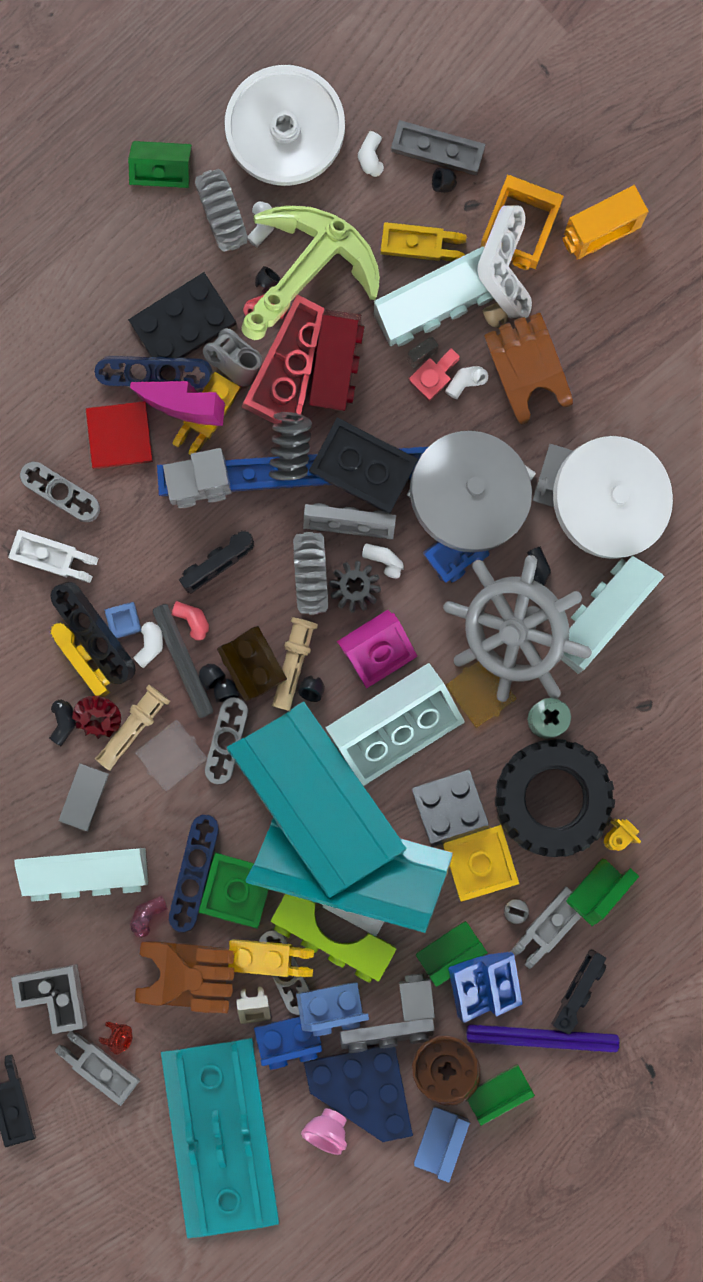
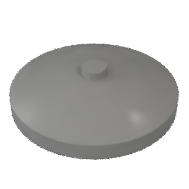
M460 431L438 439L422 454L412 473L410 498L419 523L436 541L458 551L482 552L504 544L521 528L530 510L532 486L525 464L508 444L497 437L483 432Z

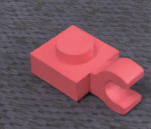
M451 348L437 364L429 358L408 380L430 402L451 381V378L446 373L460 360V356Z

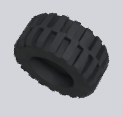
M563 739L538 741L528 745L512 756L503 767L502 773L497 780L495 807H497V816L500 824L503 825L507 835L520 847L534 854L547 857H566L586 850L604 834L602 832L606 826H609L612 819L610 817L611 811L615 807L612 791L615 789L613 781H610L607 773L609 771L606 766L600 763L596 754L583 748V745L576 742L572 743ZM559 769L568 772L578 781L582 789L583 804L580 813L572 822L562 827L554 828L540 824L531 816L526 806L525 797L529 783L537 774L545 770Z

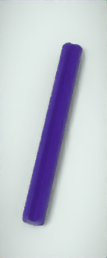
M468 1025L466 1030V1039L469 1043L615 1053L618 1052L620 1044L619 1037L616 1034L572 1031L570 1034L557 1030Z

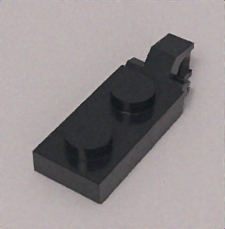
M593 949L588 951L561 1000L562 1005L551 1023L554 1027L567 1034H570L578 1024L577 1011L580 1007L584 1008L588 1003L592 993L589 990L593 982L600 980L606 970L604 962L607 958Z

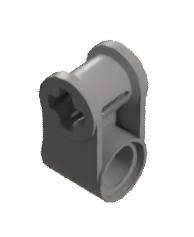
M228 328L221 330L218 338L213 343L206 344L203 348L206 360L228 376L235 384L239 386L253 384L262 365L261 354L243 341L233 330Z

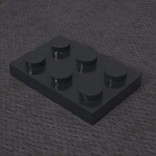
M205 272L128 319L150 356L165 358H184L216 338L221 330L225 328L230 329L237 324ZM163 365L161 372L171 365Z
M337 417L311 465L309 473L390 514L418 459Z

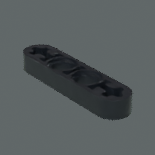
M64 582L55 586L51 591L53 606L106 678L114 684H122L132 679L136 671L133 660L81 589L73 582ZM66 591H67V592L69 593V595H70V596L67 598L68 601H65V600L63 599V597L65 596V592H66ZM75 605L79 606L78 609L71 611V609L75 608ZM80 613L88 616L90 621L88 628L80 625ZM98 637L106 641L108 646L106 653L98 649L96 644ZM114 654L115 657L111 658V660L108 661L107 657ZM120 664L123 667L121 674L117 672V669L119 668L118 665Z

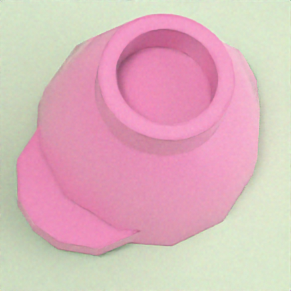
M326 1108L321 1116L314 1117L306 1124L301 1135L306 1141L317 1148L334 1155H339L347 1147L345 1130L343 1128L347 1120L340 1113Z

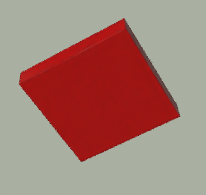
M146 401L86 408L93 469L153 462Z

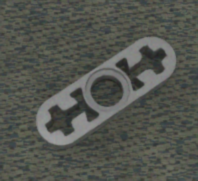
M29 462L21 469L20 479L22 483L34 493L82 522H91L98 517L100 504L93 495L39 462ZM37 469H40L39 475L46 481H49L50 476L54 477L47 484L45 492L41 491L45 486L35 480L32 484L29 483L31 479L28 476L29 471L36 472ZM57 484H65L69 489L68 496L63 500H56L52 496V489ZM76 491L80 493L76 496L77 500L85 504L88 500L92 501L90 506L93 508V511L91 513L85 512L83 515H80L81 509L74 503L71 504V508L66 507L74 499Z
M239 698L225 700L220 708L205 766V775L214 784H225L233 775L236 764L233 758L231 761L224 760L223 768L228 771L227 775H221L219 780L215 779V773L210 771L212 766L218 765L220 757H213L215 750L223 755H230L228 750H223L219 747V736L224 732H230L234 735L236 741L243 737L248 717V707ZM234 703H238L239 709L243 711L242 716H236L234 725H240L238 732L230 727L221 728L223 721L229 724L230 714L226 712L227 707H233Z
M275 930L265 932L259 940L260 942H268L267 937L272 936L274 939L279 938L282 944H288L286 937ZM292 957L291 965L299 967L295 957ZM272 976L287 1009L291 1013L299 1015L298 1005L292 1006L291 1001L294 999L292 990L290 989L285 993L283 987L291 986L297 980H300L302 986H296L298 993L310 991L305 978L294 976L290 981H283L278 976Z

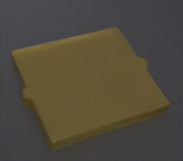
M479 661L470 668H463V673L445 685L475 728L493 716L498 717L502 709L517 699L510 690L508 699L505 702L499 701L496 695L500 677L484 668Z

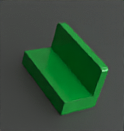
M133 141L128 157L129 185L189 188L192 145Z
M603 858L570 894L566 902L591 926H594L606 917L639 878V875L631 868L621 874Z
M464 921L417 952L416 957L437 987L450 978L449 967L484 956L488 952L469 924Z
M516 1064L478 1085L476 1092L467 1101L480 1126L533 1098L535 1094L519 1065Z

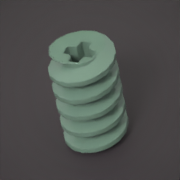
M543 699L530 709L527 718L528 726L532 733L540 738L549 739L557 737L564 733L570 725V709L566 703L561 702L559 699ZM551 712L554 715L552 718L553 723L546 725L543 722L546 718L545 714L547 715Z

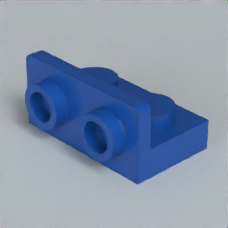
M437 541L425 550L423 555L437 572V576L441 581L446 583L450 580L453 583L466 573L464 569L476 560L483 561L490 553L488 550L482 552L458 551Z
M300 1016L254 1027L261 1056V1065H269L270 1070L285 1067L288 1065L287 1060L298 1057L300 1062L318 1058L317 1053L323 1050L320 1036H313V1032L302 1031Z

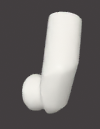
M369 131L358 152V160L366 174L377 177L384 169L383 163L379 162L375 152L382 137L373 131Z
M259 201L254 204L252 213L256 215L272 207L268 203ZM257 224L254 230L247 236L248 241L258 248L274 230V227Z
M480 366L461 368L446 388L445 393L457 400L465 387L485 384L488 381V372Z
M368 543L365 544L362 552L363 558L387 565L384 570L386 576L394 579L400 577L401 570H404L403 562L390 549Z
M146 622L142 626L141 633L144 638V647L133 657L142 668L148 665L163 649L162 631L153 622Z

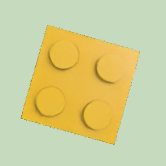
M502 825L443 843L444 850L453 853L449 867L460 902L519 884Z

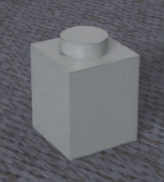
M423 974L406 975L405 981L399 982L404 1021L435 1018L430 979H423Z

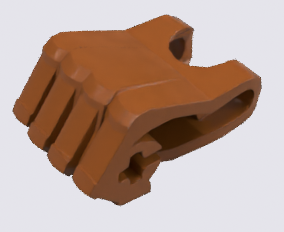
M541 313L530 316L531 322L527 323L525 317L518 318L514 321L516 327L512 329L510 323L503 324L499 327L501 333L497 335L496 331H491L484 335L505 392L521 425L528 423L531 414L528 408V401L533 390L542 387L555 393L559 404L564 407L573 405L571 391Z
M141 942L139 954L141 957L151 958L160 970V979L150 987L137 988L135 1002L156 1006L191 1007V1011L228 1013L229 1001L225 1000L224 997H231L233 991L232 984L226 983V980H233L234 968L228 966V964H233L234 961L233 950L169 942Z

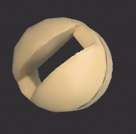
M498 303L483 309L485 320L492 327H499V321L505 324L509 318Z

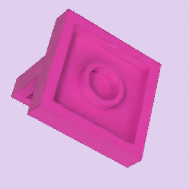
M389 610L384 611L337 641L366 689L418 657L399 620Z

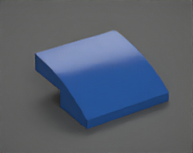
M512 952L480 956L449 967L457 1016L463 1023L488 1011H491L497 1017L523 1004L515 956Z

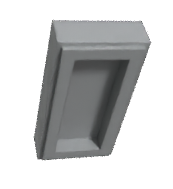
M79 763L58 821L89 831L109 774Z

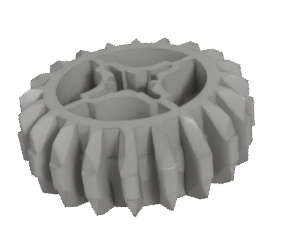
M220 169L209 170L197 176L195 180L196 188L218 247L225 252L228 250L233 251L247 244L246 229L224 172Z
M313 532L296 534L293 539L298 610L301 614L309 613V615L326 612L328 609L324 537L321 533Z

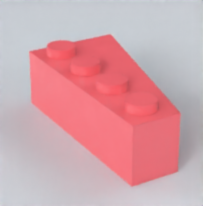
M297 294L241 406L242 408L273 424L282 423L281 420L273 417L274 414L279 412H293L301 415L319 336L322 314L324 313L323 307Z

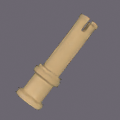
M295 617L291 619L293 626L289 641L284 644L287 653L282 670L287 680L277 686L272 703L273 707L287 711L291 710L304 658L311 652L309 644L313 629H317L318 626L316 623Z
M151 685L146 687L147 692L138 704L131 706L129 711L131 714L99 755L96 756L95 759L106 769L111 771L112 767L143 728L154 723L153 718L162 706L169 704L170 700Z

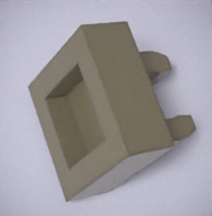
M261 986L257 988V997L248 998L246 989H241V999H236L241 1024L271 1020L268 997L264 995Z

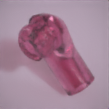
M163 896L136 907L130 921V929L134 932L135 936L139 938L146 937L150 933L149 923L151 917L168 910Z

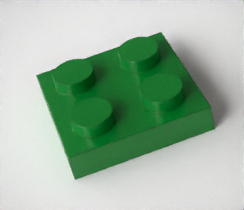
M215 853L199 913L258 929L269 889L246 883V878L254 863Z

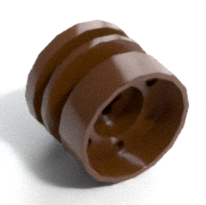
M437 1036L426 1041L416 1052L412 1063L413 1078L418 1089L431 1101L444 1106L458 1105L467 1101L476 1092L481 1079L480 1063L473 1050L462 1040L452 1036ZM447 1064H451V1068L456 1071V1075H451L449 1080H445V1076L440 1073L441 1069L447 1068Z

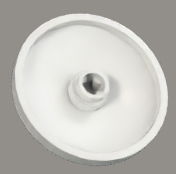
M276 65L255 72L238 86L227 106L225 133L233 157L247 173L265 183L291 186L316 178L333 163L343 144L345 117L338 95L324 78L303 67Z
M619 436L596 438L579 446L565 459L555 479L553 503L561 528L575 545L597 557L619 559L646 550L660 538L671 516L673 494L668 474L663 464L653 452L634 440Z

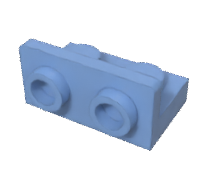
M357 982L296 994L302 1031L313 1032V1036L331 1034V1028L342 1026V1030L360 1028V1022L369 1020L368 1013H362Z

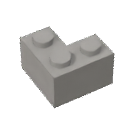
M221 448L192 453L191 460L163 465L169 500L172 505H178V508L195 506L196 501L208 499L210 503L226 499V495L232 494L226 461Z
M77 964L11 977L16 1009L47 1003L52 1034L83 1029L88 1025Z

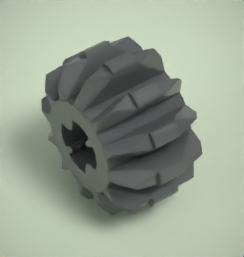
M360 561L355 562V570H351L347 562L343 563L345 574L337 569L333 572L335 577L341 581L333 580L329 582L330 587L340 589L333 592L331 598L343 597L338 604L340 609L345 607L347 602H350V613L355 612V603H359L361 610L366 611L365 599L372 604L377 602V599L370 592H381V587L370 585L379 580V575L376 574L368 577L372 566H366L362 572L360 571ZM357 580L361 581L360 588H363L362 592L354 591L352 594L348 591L350 590V586L347 585L348 582L355 583Z

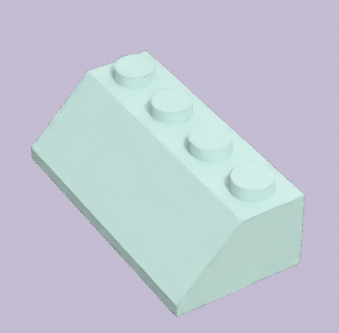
M484 247L374 301V317L389 346L396 343L398 346H403L414 339V334L422 330L425 333L431 332L441 325L440 321L451 317L452 320L459 318L468 312V307L476 303L478 306H482L494 299L478 276V263Z
M634 556L627 562L621 559L610 571L614 575L610 582L606 585L602 581L591 593V596L595 598L588 607L582 604L571 617L575 622L569 628V641L588 646L592 651L591 656L584 659L565 652L561 660L577 674L585 670L664 578L663 574Z
M430 663L325 728L352 771L364 786L465 721L444 682Z
M145 848L14 860L22 896H30L31 901L49 900V894L61 893L62 899L80 897V891L92 890V896L111 894L110 888L122 887L123 893L141 892V886L148 885Z

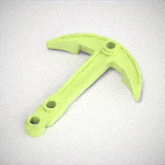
M305 206L275 207L254 215L253 219L257 224L272 226L291 234L297 228L313 236L314 239L279 283L271 287L254 306L253 312L245 316L242 332L247 338L252 340L263 338L267 328L273 327L289 308L294 297L336 254H340L353 265L352 275L364 287L369 299L376 300L380 279L377 262L369 244L345 220L334 214Z

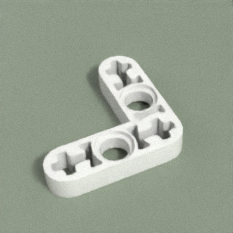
M519 205L501 207L478 263L480 281L509 318H527L532 308L529 293L509 267L525 225V212Z

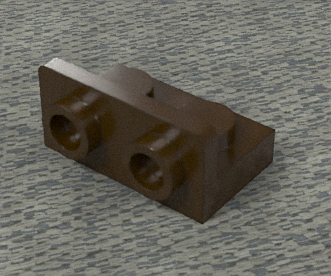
M259 626L249 629L233 641L217 648L223 664L227 667L238 692L245 701L259 697L287 680Z

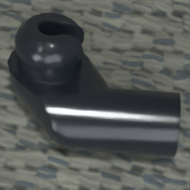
M540 546L528 551L527 554L528 556L533 555L537 559L534 581L545 586L551 574V569Z
M58 699L51 706L58 725L49 739L61 747L75 728L76 721L72 719L74 710L71 704Z

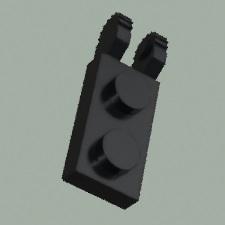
M241 530L238 534L231 536L228 546L225 548L220 546L207 555L208 559L199 566L193 564L185 569L182 573L183 577L179 581L186 592L192 594L237 563L248 552H251L253 547H255L252 535Z
M12 1054L4 1057V1064L10 1081L0 1083V1132L5 1148L36 1139L21 1077L18 1078V1070Z

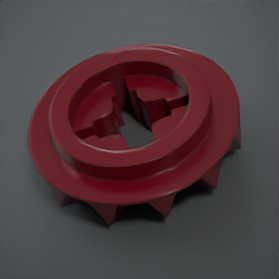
M88 696L76 703L72 719L76 721V729H83L85 736L94 734L99 739L102 735L110 738L114 731H118L122 717L119 708L109 699L100 696ZM94 715L96 718L101 717V723L98 720H90L91 716Z

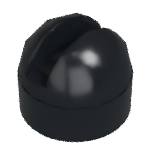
M437 168L432 176L433 190L441 193L454 190L457 185L455 173L446 168Z
M263 266L255 277V286L261 285L264 288L262 292L266 293L271 287L276 286L281 278L272 269Z
M206 664L199 672L200 681L206 690L213 689L218 680L222 682L226 677L222 669L215 664Z
M308 676L301 682L298 693L307 701L318 702L322 698L325 686L321 678L313 679V676Z
M226 678L227 684H222L220 680L216 682L214 686L216 702H224L229 698H238L240 696L232 679Z

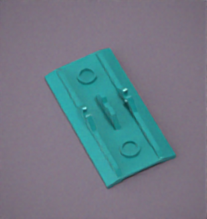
M304 701L256 732L227 746L226 749L328 898L347 889L406 851L407 848Z
M272 818L256 861L246 878V883L425 933L448 873L453 853L401 839L407 848L406 851L347 889L328 898L278 823Z
M253 1038L161 1051L187 1238L278 1225L279 1217Z

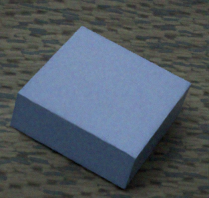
M134 602L104 609L109 629L116 638L141 632V625Z

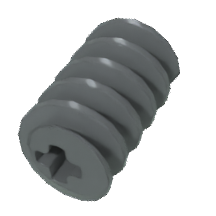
M293 412L276 413L273 417L281 420L282 423L274 424L272 429L281 432V435L273 436L272 442L280 444V447L271 448V453L279 456V458L271 459L270 465L277 467L278 470L270 471L269 476L278 480L303 478L308 473L306 464H308L309 457L306 453L310 450L308 441L311 438V433L308 430L312 426V421L306 416Z

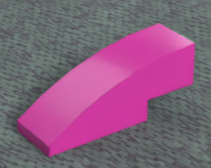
M188 381L131 382L130 388L143 401L169 416L202 425L223 426L225 402L216 392L198 393Z

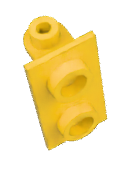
M611 819L610 822L614 827L604 837L606 848L620 851L625 849L630 843L641 842L636 836L639 831L627 819L625 821L623 819L621 821L619 819Z

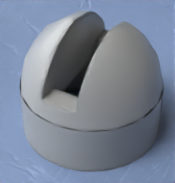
M519 899L510 900L504 907L505 918L513 924L523 923L529 915L527 904ZM510 907L525 911L524 916L509 913Z

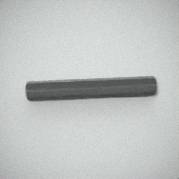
M167 604L157 606L153 609V614L162 631V635L199 718L209 716L213 713V708Z

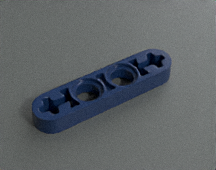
M106 356L96 364L94 371L97 380L104 385L130 386L131 382L169 381L161 375V367L163 365H171L176 370V378L170 381H182V365L185 366L184 372H193L197 366L200 372L205 373V376L200 381L197 380L195 375H186L184 377V381H188L195 389L206 386L213 375L211 365L203 359ZM123 363L126 364L124 372H116L111 378L108 372H103V368L110 364L111 369L117 370L124 367ZM134 364H141L145 367L147 374L144 379H136L132 375L131 368Z
M210 815L197 816L191 824L169 913L170 926L178 932L191 930L198 919L219 833L218 821ZM205 819L209 820V826L214 827L213 833H207L205 837V842H211L210 848L198 844L192 845L193 838L200 840L201 831L197 829V825L203 824ZM195 849H200L206 854V862L201 867H195L189 861V855ZM188 879L195 880L199 885L198 894L194 897H188L182 892V884ZM178 898L186 902H196L195 908L188 906L187 916L191 917V922H186L184 927L179 926V920L175 919V914H180L184 905L177 904Z

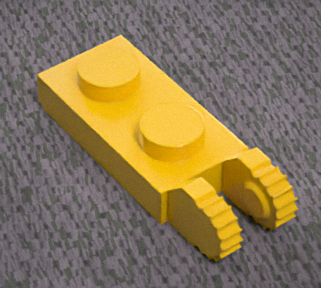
M385 222L383 226L381 255L435 261L442 259L452 262L465 256V254L456 250L441 249L442 241L463 244L466 242L467 236L459 232L443 231V228Z
M214 372L211 380L202 392H216L225 402V416L239 394L241 387ZM183 421L184 425L173 440V445L179 448L185 442L187 435L192 429L200 435L190 446L188 454L198 453L206 440H210L218 426Z
M61 622L53 624L54 626L50 630L52 638H54V641L95 696L105 697L111 693L106 687L110 682L99 668L94 671L89 665L88 661L92 658L81 644L78 647L74 645L75 635L70 631V628Z
M238 939L229 941V950L234 951L233 964H228V966L233 967L234 972L281 977H313L312 968L291 966L292 957L303 959L314 957L313 949L292 947V944Z

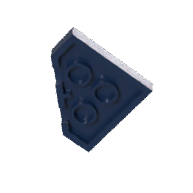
M376 1046L367 1048L366 1051L346 1052L304 1062L310 1094L382 1142L413 1136L395 1047L380 1048Z

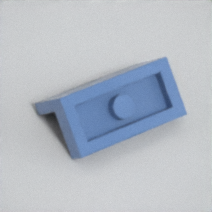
M434 1107L421 1140L414 1166L437 1174V1178L450 1182L470 1124L469 1119Z

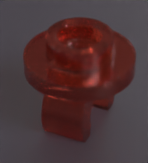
M106 1022L105 1026L112 1030V1034L109 1039L99 1037V1042L108 1046L109 1051L117 1055L126 1051L133 1040L131 1027L126 1024L119 1025L113 1022Z

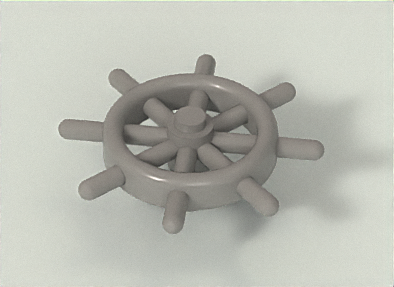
M533 555L525 558L521 577H505L494 581L483 561H474L472 568L484 589L475 596L469 607L452 601H447L443 606L446 613L466 619L465 631L470 648L456 655L453 660L454 664L460 667L477 659L484 668L500 677L496 696L501 702H505L508 699L512 681L523 682L539 678L551 698H559L561 691L549 671L561 660L565 652L584 659L589 658L592 654L588 646L569 641V623L565 610L581 602V593L574 591L558 600L548 588L534 581L537 559ZM503 593L518 594L514 612L503 596ZM529 599L539 605L540 608L537 606L528 607ZM490 600L493 601L502 618L484 612ZM549 620L552 635L536 630V626ZM483 625L497 629L499 632L486 639ZM531 641L550 647L548 654L543 660ZM505 643L507 647L503 659L493 649ZM519 646L529 661V665L516 664Z

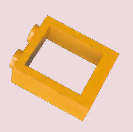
M507 174L483 235L480 248H485L501 207L505 206L508 197L549 212L533 255L515 249L511 259L513 261L512 264L524 270L533 268L536 270L564 196Z
M633 185L570 217L564 232L565 237H563V243L570 254L574 253L577 260L641 228L649 211L636 186Z

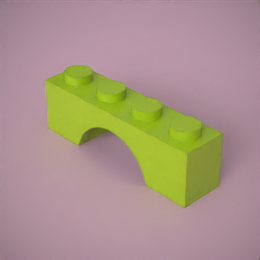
M288 894L284 895L270 921L276 924L273 930L287 938L294 934L303 939L300 945L313 949L314 953L321 949L330 954L327 960L341 968L348 964L357 969L354 975L368 983H371L372 979L380 981L397 949L395 946L371 933L350 943L334 941L327 937L317 924L315 917L316 902Z

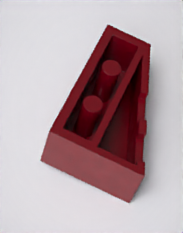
M328 309L322 314L309 405L345 411L347 403L353 404L356 386L350 384L352 373L357 374L360 356L355 355L357 343L362 344L365 326L360 325L362 315Z

